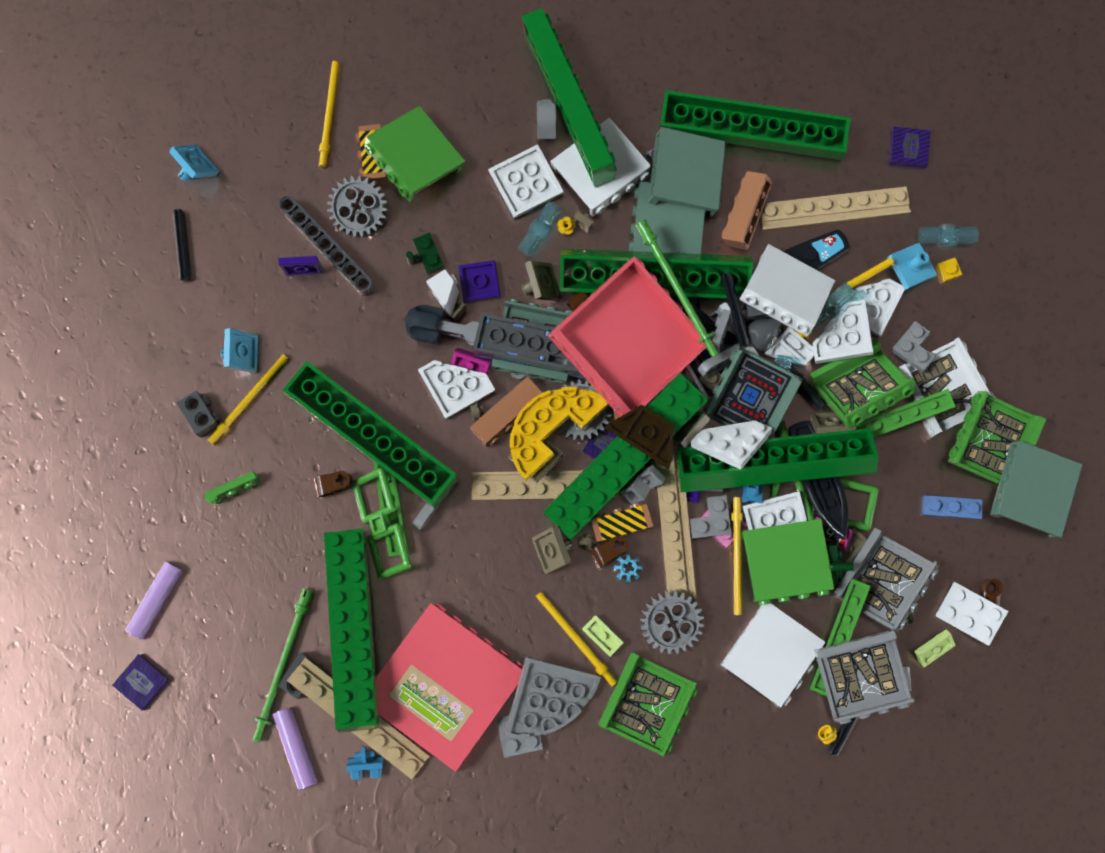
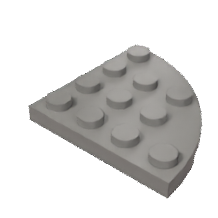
M525 657L504 735L516 738H530L531 736L546 735L564 727L582 712L588 701L592 699L601 677Z

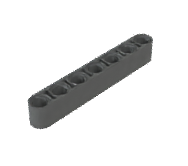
M282 197L279 201V207L286 218L359 294L363 296L370 295L374 289L370 277L293 197ZM293 204L291 209H285L286 205ZM300 217H306L302 223H298L297 220ZM312 230H318L315 236H310ZM331 243L328 249H323V244ZM337 256H343L341 262H335ZM350 269L356 270L354 275H347ZM368 282L367 288H360L361 283Z

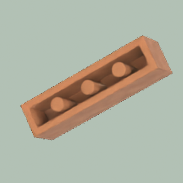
M746 171L745 176L741 180L739 193L735 196L734 206L728 215V222L726 228L722 231L721 238L727 246L745 250L749 248L772 186V181L767 174Z
M527 376L470 426L471 431L486 447L489 444L491 446L500 439L498 436L501 433H507L513 428V423L519 412L529 401L541 394V390Z

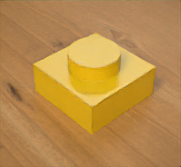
M956 258L936 265L943 283L963 275Z

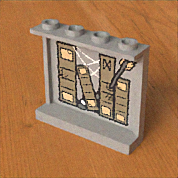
M874 528L853 561L854 571L846 572L834 591V595L843 601L851 579L870 585L861 613L898 633L900 629L903 630L908 623L907 617L910 612L913 614L919 605L917 601L920 596L924 597L929 589L927 585L930 580H935L939 573L938 563L936 561L932 563L884 536L882 531Z
M889 630L814 650L835 722L845 724L851 722V718L859 716V719L871 717L870 713L878 711L879 714L890 712V708L896 706L898 709L907 708L910 706L909 703L915 702L911 698L895 642V639H897L895 631Z

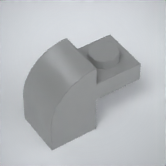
M543 99L537 101V139H556L555 100Z
M653 465L647 468L643 466L620 489L619 493L631 504H635L645 500L649 490L663 484L666 478Z

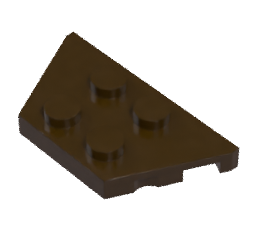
M642 404L604 427L665 468H670L675 426Z

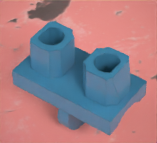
M764 484L743 486L742 502L762 503Z
M362 746L361 752L354 753V758H348L346 770L347 772L350 771L352 780L363 778V770H370L371 778H380L384 757L381 755L375 756L374 751L367 752V747Z

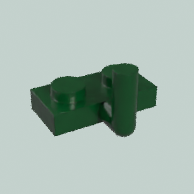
M430 232L413 239L418 254L413 255L411 251L406 253L409 264L422 261L427 274L444 268Z
M830 542L829 568L832 574L833 585H838L839 579H843V571H854V563H838V559H842V548H838V542Z

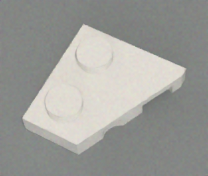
M788 327L764 355L805 366L814 357L813 346L791 327Z

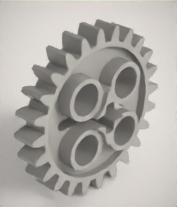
M351 176L350 182L347 178H343L344 184L337 182L339 188L332 187L335 194L328 195L332 198V201L327 202V204L331 205L332 208L328 209L327 212H333L329 219H336L333 225L340 224L339 231L346 229V235H349L351 231H353V237H356L358 232L363 237L365 231L370 235L372 234L371 228L377 231L378 227L376 224L383 225L380 219L387 217L383 214V211H387L388 208L383 207V204L388 203V201L382 200L386 193L380 194L379 191L382 187L375 188L376 181L370 184L369 177H366L363 181L362 176H358L356 181L355 177ZM351 188L356 191L354 199L348 196V191ZM363 190V191H364V195L362 196V198H361V200H360V203H359V205L361 206V209H358V210L356 211V207L354 206V203H358V202H359L360 195H361V191ZM368 195L374 199L372 206H368L365 202ZM344 206L350 210V214L347 217L343 216L341 212ZM356 211L355 220L351 222V218ZM361 213L366 214L368 218L365 224L359 221Z
M579 379L578 385L571 381V387L587 391L592 390L598 393L592 385L589 386L587 380L585 384H582ZM608 406L594 419V422H591L583 430L568 418L558 427L561 428L560 434L562 435L567 432V439L573 435L574 441H577L578 437H580L582 442H584L585 436H588L590 440H592V434L599 437L598 430L605 432L603 425L609 424L606 418H612V415L607 412L613 409L611 406Z
M668 590L665 591V596L658 593L657 600L651 597L652 604L646 602V606L649 609L642 610V613L646 615V617H640V620L645 622L640 628L646 630L642 634L644 637H648V644L654 641L652 646L654 649L660 646L659 650L661 653L665 648L668 654H671L672 649L678 654L679 648L686 652V645L688 644L690 647H693L691 641L698 642L696 634H702L698 629L699 627H704V624L699 622V620L704 619V616L698 614L702 609L700 607L695 608L698 603L696 600L691 602L692 597L690 595L684 598V592H681L679 596H677L676 590L673 591L672 595L669 594ZM675 605L682 606L679 613L672 612ZM665 606L668 607L670 615L674 620V624L680 634L679 638L676 637L674 629L670 624V620L664 610ZM662 613L664 614L663 620L655 621V615ZM683 623L690 624L686 631L680 630V626ZM665 631L672 632L669 639L662 638Z

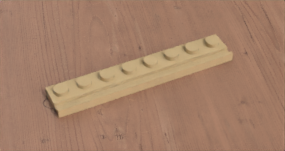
M906 186L765 203L760 222L762 232L909 215L911 209L909 208L910 203Z
M672 449L669 469L654 460L655 468L666 478L663 484L657 486L666 587L670 595H672L674 590L677 591V596L684 592V598L690 595L692 597L691 602L695 600L697 602L686 492L681 493L676 465V449Z
M583 470L549 471L538 483L532 478L526 482L518 471L472 472V501L555 500ZM618 491L611 499H621L625 497L622 496Z
M305 657L287 681L335 718L333 679ZM380 716L379 728L351 731L411 780L430 757Z

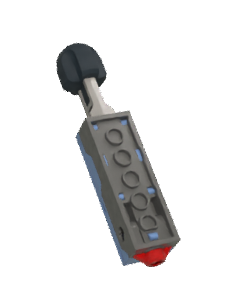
M429 305L416 306L409 310L405 317V330L416 341L435 345L439 342L441 334L463 338L470 346H473L475 356L533 366L586 379L547 336L554 329L553 327L481 313L479 322L472 321L462 325L444 321V310Z

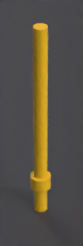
M332 61L322 143L319 145V167L323 168L326 167L327 156L330 154L331 148L329 141L339 71L338 61Z
M281 355L225 421L218 424L217 430L207 441L214 445L223 434L225 435L230 430V425L289 359L287 356Z
M733 497L731 521H733L734 615H742L741 521H743V513H741V497Z
M541 591L537 594V599L596 667L595 671L600 676L602 675L611 686L615 685L618 681L608 671V666L597 658Z

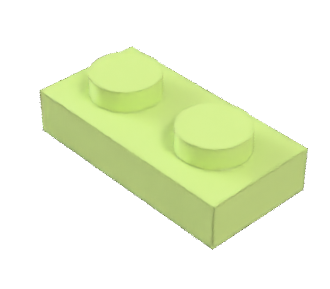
M596 615L582 628L609 657L623 644Z
M946 629L914 652L919 664L926 667L955 647V643L951 633Z

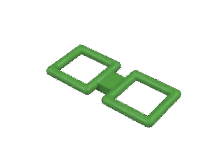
M378 468L353 480L352 487L362 522L364 524L370 523L372 534L367 537L377 577L382 580L409 569L411 561L400 524L396 523L390 526L388 514L394 512L396 508L385 469ZM379 477L387 507L368 515L360 486ZM395 533L403 563L384 570L376 540Z
M840 478L843 487L870 493L864 523L848 519V527L870 531L879 488ZM781 482L772 484L770 498L778 496ZM809 499V504L814 515L815 509Z

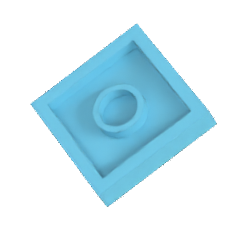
M197 144L173 146L169 151L181 165L182 170L178 173V177L182 175L180 179L185 182L190 177L192 179L216 176L219 172V169Z
M920 243L902 249L887 257H891L894 261L892 267L905 290L937 276L935 269L929 261V255L924 252Z
M232 328L225 329L224 348L221 349V352H224L221 354V357L224 359V367L256 373L258 335Z

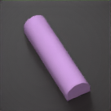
M167 561L164 562L125 629L126 632L144 640L183 570Z
M290 707L272 714L298 790L318 783L293 708Z

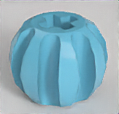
M625 554L626 560L619 556L616 561L620 563V566L614 565V571H620V574L616 577L621 580V577L625 576V583H631L630 576L637 580L640 575L636 571H643V565H636V562L640 561V559L636 556L634 560H631V554ZM629 563L633 571L626 573L623 565L627 566Z

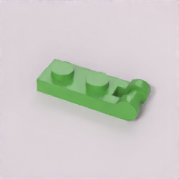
M252 471L206 492L205 499L211 504H218L222 497L234 496L242 488H252L260 480L257 473Z

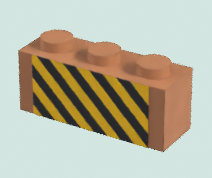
M381 124L358 126L359 133H356L357 145L360 144L361 151H358V160L362 162V168L359 169L360 176H362L363 180L369 177L370 184L373 181H376V184L388 183L385 171L378 167L376 160L364 148L366 136L382 128Z
M642 502L630 505L631 508L623 510L622 507L612 510V514L605 515V513L596 514L594 519L590 521L596 543L652 529L653 523L647 504L642 505Z

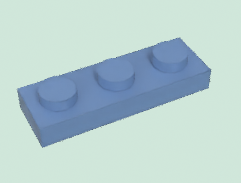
M924 495L922 515L980 520L982 519V500Z

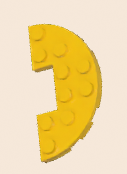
M561 387L558 390H548L539 394L522 408L514 421L512 433H510V450L514 465L526 482L554 457V453L543 441L570 418L583 430L610 406L599 393L592 390L578 389L577 387Z

